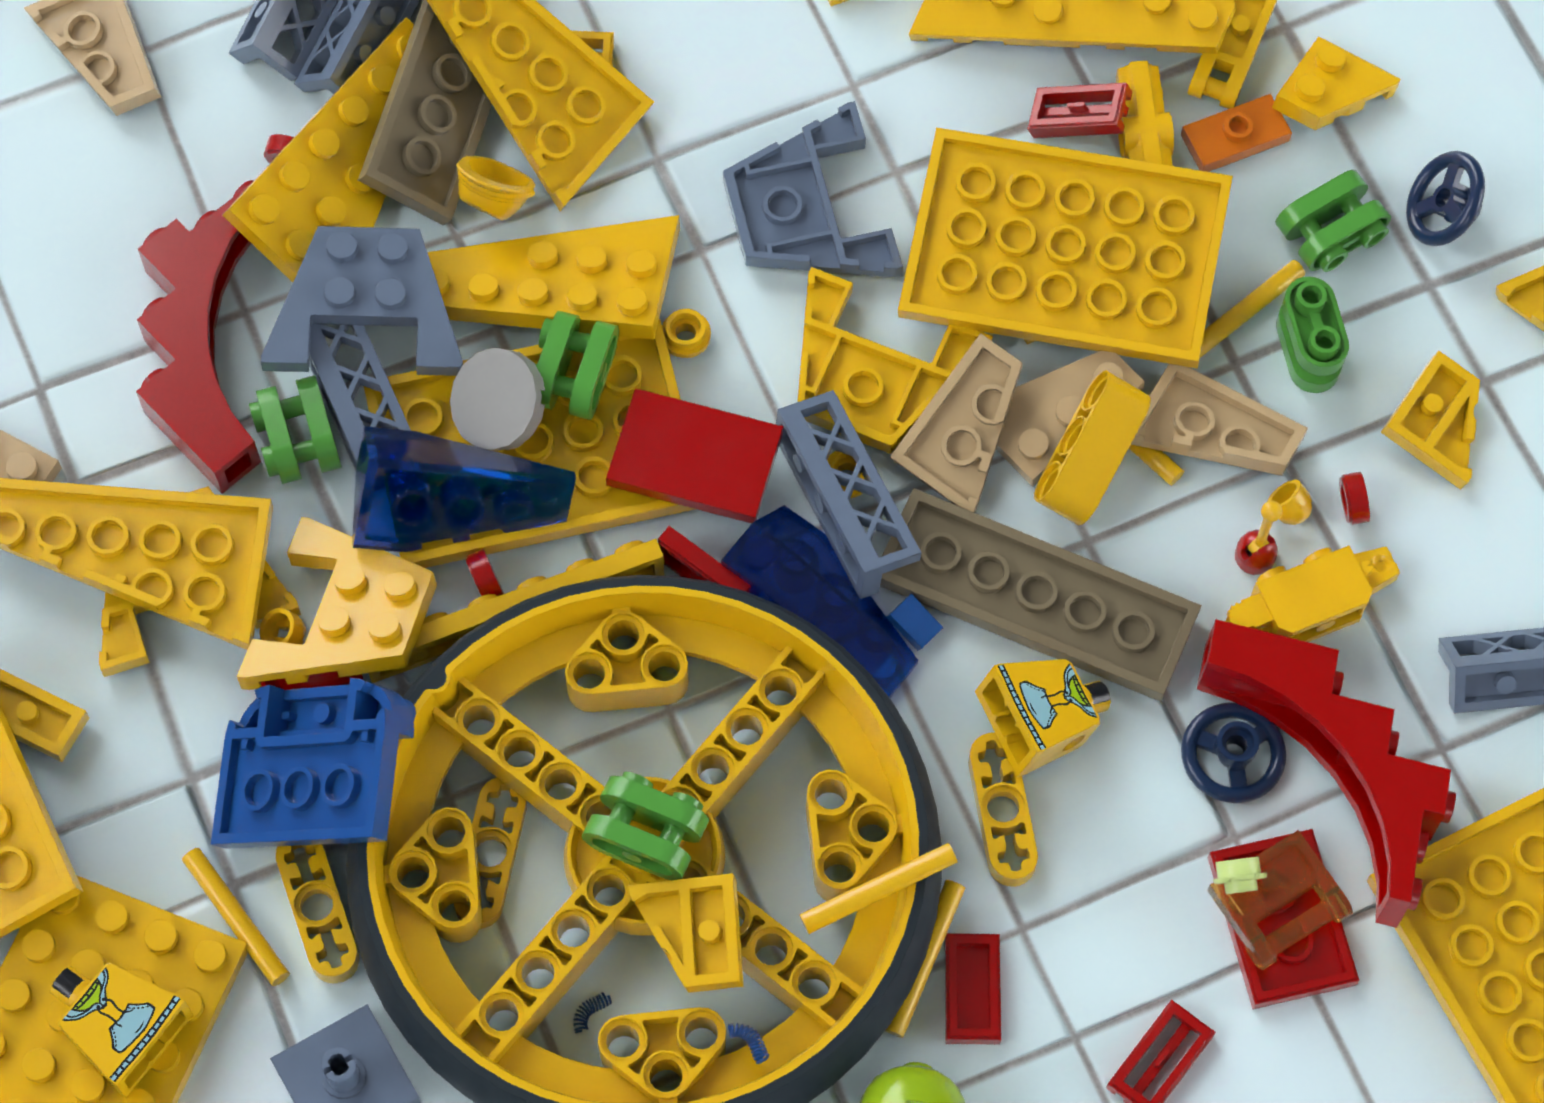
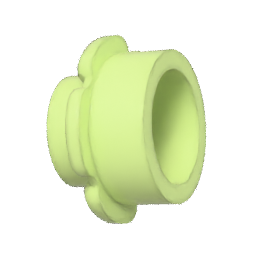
M1259 857L1215 862L1218 878L1213 879V883L1224 884L1225 894L1257 891V880L1266 878L1267 872L1261 873Z

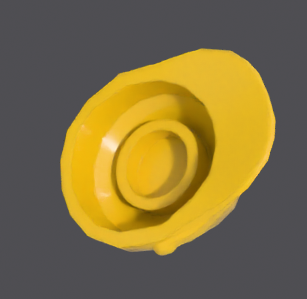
M466 156L456 164L460 199L467 205L500 221L507 220L513 216L527 199L535 195L534 188L536 184L533 179L502 162L487 157Z

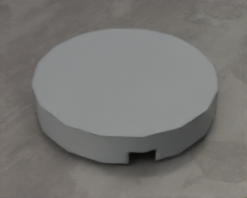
M493 347L474 354L462 365L452 386L450 398L452 419L460 435L473 446L488 450H510L521 446L533 436L543 418L545 407L544 404H541V391H545L543 377L534 362L520 352Z

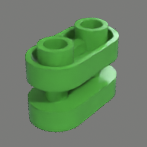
M1356 170L1346 171L1288 205L1275 221L1276 226L1287 240L1292 241L1304 236L1306 241L1300 247L1298 255L1311 271L1321 268L1324 272L1331 271L1345 261L1349 252L1361 245L1366 249L1379 243L1389 232L1386 226L1391 221V215L1379 200H1372L1363 205L1360 201L1366 194L1368 185ZM1342 213L1345 214V216H1343V217L1339 218L1338 220L1332 222L1331 224L1327 225L1326 227H1324V228L1321 227V225H1323V224H1325L1326 222L1330 221L1331 219L1337 217L1338 215H1340V214H1342Z
M1302 277L1293 281L1288 286L1277 317L1276 329L1292 381L1306 392L1322 393L1331 389L1336 384L1349 351V340L1332 288L1319 278Z
M557 311L553 319L546 318L544 320L538 343L539 348L543 349L538 364L534 363L544 381L545 391H541V404L545 405L544 408L552 410L558 397H565L570 399V415L591 420L597 410L615 356L619 326L596 321L591 334L579 332V315ZM574 351L584 354L575 379L565 377Z
M315 375L295 380L299 392L297 396L280 400L276 386L256 391L258 401L249 403L257 433L267 431L270 446L261 448L269 478L279 475L282 485L302 479L299 468L300 463L318 459L322 473L342 468ZM305 415L312 439L293 444L286 420Z
M624 772L622 776H610L602 791L600 800L612 811L609 816L592 814L582 833V839L592 848L605 855L667 880L683 879L691 861V856L679 846L682 840L692 843L701 840L709 822L707 815L702 812L703 804L694 797L681 792H674L670 796L653 789V784L648 779L633 772ZM631 820H634L660 831L661 834L658 837L629 824Z

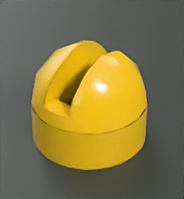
M1296 479L1287 481L1279 486L1267 500V502L1275 501L1281 505L1282 515L1278 520L1284 524L1297 525L1303 523L1312 511V498L1303 484Z
M276 608L270 611L262 620L259 635L261 640L303 645L306 626L297 614L284 608ZM279 629L289 631L285 638L278 637Z

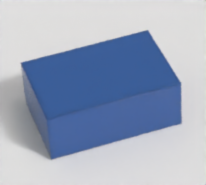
M912 593L886 616L891 624L917 651L921 650L944 628Z

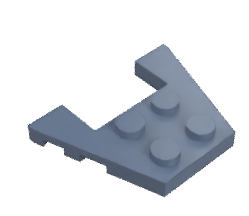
M855 101L848 102L839 107L837 114L822 122H819L817 119L802 127V133L779 145L775 142L723 171V183L746 266L810 271V268L813 267L830 273L894 278L902 276L903 265L892 228L847 238L840 237L818 158L865 149L866 137Z
M318 226L261 354L262 371L309 372L312 324L417 326V375L457 376L463 365V360L420 229Z

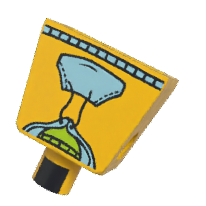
M1066 659L994 665L975 690L1017 777L1024 776L1081 747L1100 725L1098 713L1107 711L1111 703L1109 690L1103 682L1095 681L1082 684L1073 664Z
M112 963L103 965L92 980H89L72 966H69L58 975L50 989L52 995L69 1006L58 1022L59 1027L108 1082L125 1098L129 1096L193 1016L186 1001L178 995Z

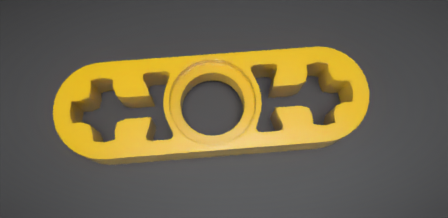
M986 733L978 737L970 749L968 767L989 872L998 883L1009 887H1016L1025 884L1033 876L1038 860V852L1022 776H1016L996 733ZM987 749H994L997 757H1006L1001 760L999 769L1001 782L991 785L993 776L990 764L988 762H980V760L984 759ZM996 797H1007L1016 804L1018 814L1011 821L1000 822L990 816L987 805ZM1019 830H1022L1023 834L1015 833V832H1017V831H1019ZM1014 834L1013 846L1015 854L1018 857H1026L1025 860L1021 861L1018 871H1011L1009 863L999 862V860L1004 859L1006 852L1004 836ZM992 835H996V836H1000V837L994 839Z
M498 778L488 781L482 787L472 821L477 848L487 840H496L501 842L507 850L504 860L496 866L488 867L478 862L479 876L485 878L501 877L499 884L488 879L486 897L487 901L494 904L492 908L486 907L482 909V925L480 929L493 925L502 914L527 811V801ZM501 791H509L511 801L518 803L516 807H507L504 813L503 828L513 827L510 834L497 827L481 828L483 821L493 826L496 811L494 804L488 801L490 798H499ZM454 903L457 917L459 920H462L469 913L470 907L464 903Z
M323 845L278 846L275 856L277 866L313 972L319 979L327 983L337 984L348 980L357 971L360 957ZM298 848H304L307 854L316 853V855L308 858V864L314 880L306 883L303 881L297 864H287L295 859L294 850ZM322 876L326 877L325 880H319ZM294 886H300L296 890L293 889ZM323 894L333 901L330 914L322 920L315 921L306 918L302 913L304 902L312 895ZM339 924L342 925L341 929H334ZM330 931L337 949L340 952L348 950V953L341 956L342 965L337 968H332L328 961L319 963V960L327 956L321 934ZM310 934H318L312 939L309 937Z

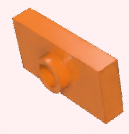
M1271 93L1182 127L1181 137L1200 171L1210 172L1290 141L1292 132L1282 113L1272 108L1274 99Z

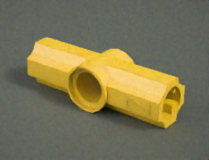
M1132 61L1128 65L1118 68L1115 77L1116 83L1127 82L1133 92L1131 100L1125 102L1129 110L1127 117H1122V122L1125 125L1123 134H1118L1121 158L1173 166L1171 157L1174 150L1173 121L1170 112H1165L1159 68L1148 61Z

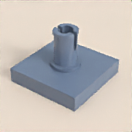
M368 1004L270 1058L294 1103H421L415 1088Z

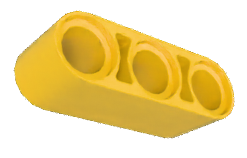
M1107 370L1097 375L1087 389L1035 488L1034 500L1078 526L1087 522L1098 507L1146 417L1151 397Z

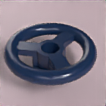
M1462 151L1446 152L1431 160L1416 177L1407 199L1406 218L1412 235L1421 243L1429 246L1448 244L1464 234L1478 218L1485 194V177L1481 165L1472 155ZM1448 168L1442 185L1435 190L1433 196L1423 200L1431 181L1441 171ZM1464 169L1469 176L1470 188L1459 183ZM1435 213L1444 217L1451 225L1441 231H1430L1425 227L1422 219Z
M1221 703L1203 710L1189 723L1182 738L1181 758L1188 777L1203 793L1227 803H1245L1264 796L1278 783L1286 765V746L1279 728L1270 720L1237 703ZM1227 718L1241 719L1256 726L1253 728L1245 722L1234 721L1224 725L1220 729L1218 736L1205 731L1210 724ZM1267 740L1271 753L1269 766L1265 774L1258 781L1248 785L1245 768L1255 758L1259 745ZM1236 744L1240 746L1243 754H1232L1227 749V745ZM1197 747L1218 755L1219 761L1228 769L1230 787L1215 782L1203 771L1197 758Z

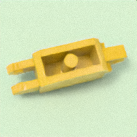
M1350 545L1336 551H1332L1330 547L1323 548L1307 556L1301 565L1288 570L1284 566H1278L1261 574L1257 578L1251 596L1241 600L1240 603L1236 602L1235 606L1231 605L1230 610L1227 612L1226 622L1310 642L1359 622L1370 596L1395 582L1400 571L1387 547L1356 554L1353 553Z

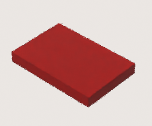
M635 388L606 476V486L756 524L783 436V426Z
M1313 829L1209 853L1207 858L1214 879L1218 878L1215 862L1259 857L1261 873L1267 872L1266 878L1257 880V891L1225 894L1224 884H1215L1252 1009L1344 989L1358 984L1360 980Z

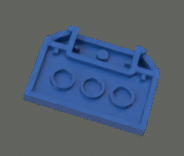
M350 678L349 685L288 690L266 685L256 689L255 695L257 698L246 709L240 722L230 720L226 729L210 845L231 849L387 841L399 739L414 738V719L416 715L414 704L404 699L395 691L357 678Z

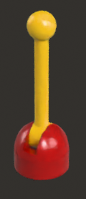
M1268 501L1263 504L1261 508L1263 521L1260 529L1247 532L1237 543L1235 561L1248 574H1263L1270 570L1276 561L1278 548L1275 539L1269 532L1273 522L1280 519L1282 507L1275 501ZM1249 550L1252 555L1249 557L1245 551Z

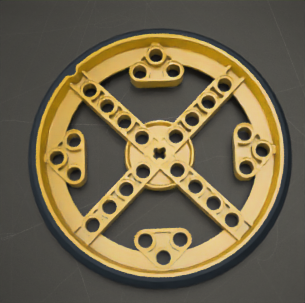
M630 575L599 578L567 585L526 599L494 615L461 637L432 662L403 696L404 699L411 701L416 709L414 738L399 739L387 841L348 843L346 873L348 905L355 940L367 975L385 1011L406 1041L437 1074L475 1103H809L833 1086L866 1055L893 1021L910 993L926 957L937 918L942 870L858 910L850 934L834 965L737 891L739 917L743 920L740 926L742 971L794 1011L789 1018L762 1037L763 1044H765L766 1050H768L767 1053L770 1055L761 1064H756L755 1057H752V1050H749L750 1047L748 1045L724 1055L726 1052V1027L724 1020L717 1012L701 1007L620 1015L609 1019L603 1024L598 1035L599 1054L604 1067L592 1066L562 1057L527 1040L618 932L638 936L653 935L639 909L628 894V885L669 880L605 855L592 848L582 839V833L592 814L610 815L612 811L600 800L604 786L501 706L510 697L531 683L563 668H566L565 679L569 699L576 708L584 712L663 706L678 702L688 690L689 675L686 656L721 664L753 678L756 682L670 781L657 777L644 778L653 784V789L670 796L674 792H681L694 797L703 804L702 812L709 818L707 827L699 842L692 843L682 840L679 847L691 856V861L683 879L721 875L725 867V845L721 829L715 818L802 716H804L828 744L844 773L830 769L821 771L812 777L807 788L806 817L814 885L821 898L828 901L942 846L935 799L926 767L912 734L884 690L843 646L815 625L782 606L746 591L710 581L677 576ZM623 635L630 636L637 641L633 647L626 650L617 649L611 645L614 639ZM663 666L671 667L678 672L676 677L668 681H659L651 674L657 668ZM586 674H596L603 679L601 684L591 689L583 688L577 684L578 679ZM781 690L790 693L794 699L789 704L782 706L771 703L767 696L774 691ZM480 719L488 720L494 724L492 729L486 734L474 735L467 731L470 724ZM751 729L761 737L757 742L745 745L737 742L733 736L740 730ZM461 749L568 833L564 847V868L568 884L573 893L480 1001L470 992L453 968L438 937L439 935L449 942L462 943L469 941L477 935L482 925L478 852L471 819L465 812L452 807L438 809L432 814L441 784ZM519 751H527L535 756L530 764L523 767H514L507 762L511 755ZM710 768H718L727 775L724 781L715 785L703 782L699 776L703 771ZM559 783H568L576 789L573 795L562 800L551 797L548 792L554 785ZM829 792L841 796L844 804L836 809H826L820 806L816 800L820 795ZM631 820L629 824L658 837L661 834L660 831L634 820ZM867 825H877L886 832L887 836L881 841L869 842L863 839L858 831ZM458 830L465 835L463 840L453 847H443L437 843L438 838L445 831ZM836 864L844 865L853 872V877L846 882H834L825 875V871L830 866ZM422 870L429 874L426 882L420 887L407 888L401 884L403 877L410 871ZM608 887L617 888L624 894L623 899L612 906L602 905L595 898L602 889ZM453 903H464L470 907L467 916L456 922L444 919L442 913L446 907ZM572 928H581L589 934L587 941L577 947L564 945L560 938L564 932ZM770 945L782 949L786 957L778 964L766 965L757 958L756 954L761 948ZM536 969H546L554 975L551 983L541 989L527 986L525 979L530 972ZM818 979L826 984L829 991L821 998L810 999L800 992L799 986L805 980ZM509 1010L518 1016L515 1025L508 1030L498 1031L489 1026L491 1017L499 1011ZM698 1028H706L717 1037L715 1043L706 1049L692 1047L686 1041L689 1033ZM621 1036H629L639 1044L636 1052L627 1057L615 1056L609 1051L608 1047L614 1039ZM663 1070H672L682 1079L680 1085L669 1092L655 1089L651 1084V1080L654 1075Z

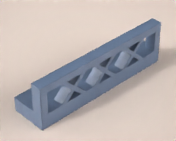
M256 0L229 54L242 64L261 58L288 80L297 79L337 0H312L315 13L311 20L300 22L296 0ZM280 32H291L295 52L290 61L272 48Z
M339 0L294 84L303 92L328 89L334 94L403 19L407 17L410 20L420 0Z
M312 324L309 367L313 375L316 376L320 392L365 494H369L385 487L382 476L383 472L421 458L420 449L364 325H351L354 336L347 333L350 325L340 324L337 330L324 324ZM325 337L333 340L330 347L328 346ZM342 343L362 350L364 357L357 372L336 364L334 358ZM369 367L374 378L366 375ZM343 379L351 381L349 389H347ZM360 385L381 392L383 400L376 414L355 407L353 400ZM387 410H389L393 420L385 418ZM362 421L371 424L367 432ZM380 427L400 434L405 447L378 457L372 442Z
M834 390L779 408L776 425L783 426V436L779 447L860 599L879 593L882 574L920 561L921 550ZM828 410L835 425L829 435L810 428L804 417ZM819 445L824 446L823 452H822V450H821V448H820ZM832 449L853 456L856 467L852 475L830 467L827 460ZM861 473L864 479L859 478ZM841 485L846 487L845 492L843 491ZM853 490L875 497L879 505L874 516L852 508L849 500ZM883 514L886 517L887 521L881 519ZM863 526L868 528L867 533L865 532ZM875 531L897 538L902 550L879 557L871 543Z
M1544 627L1439 638L1438 652L1450 671L1449 705L1454 714L1544 704ZM1472 653H1473V654H1477V655H1470V656H1460V655H1462V654H1472Z

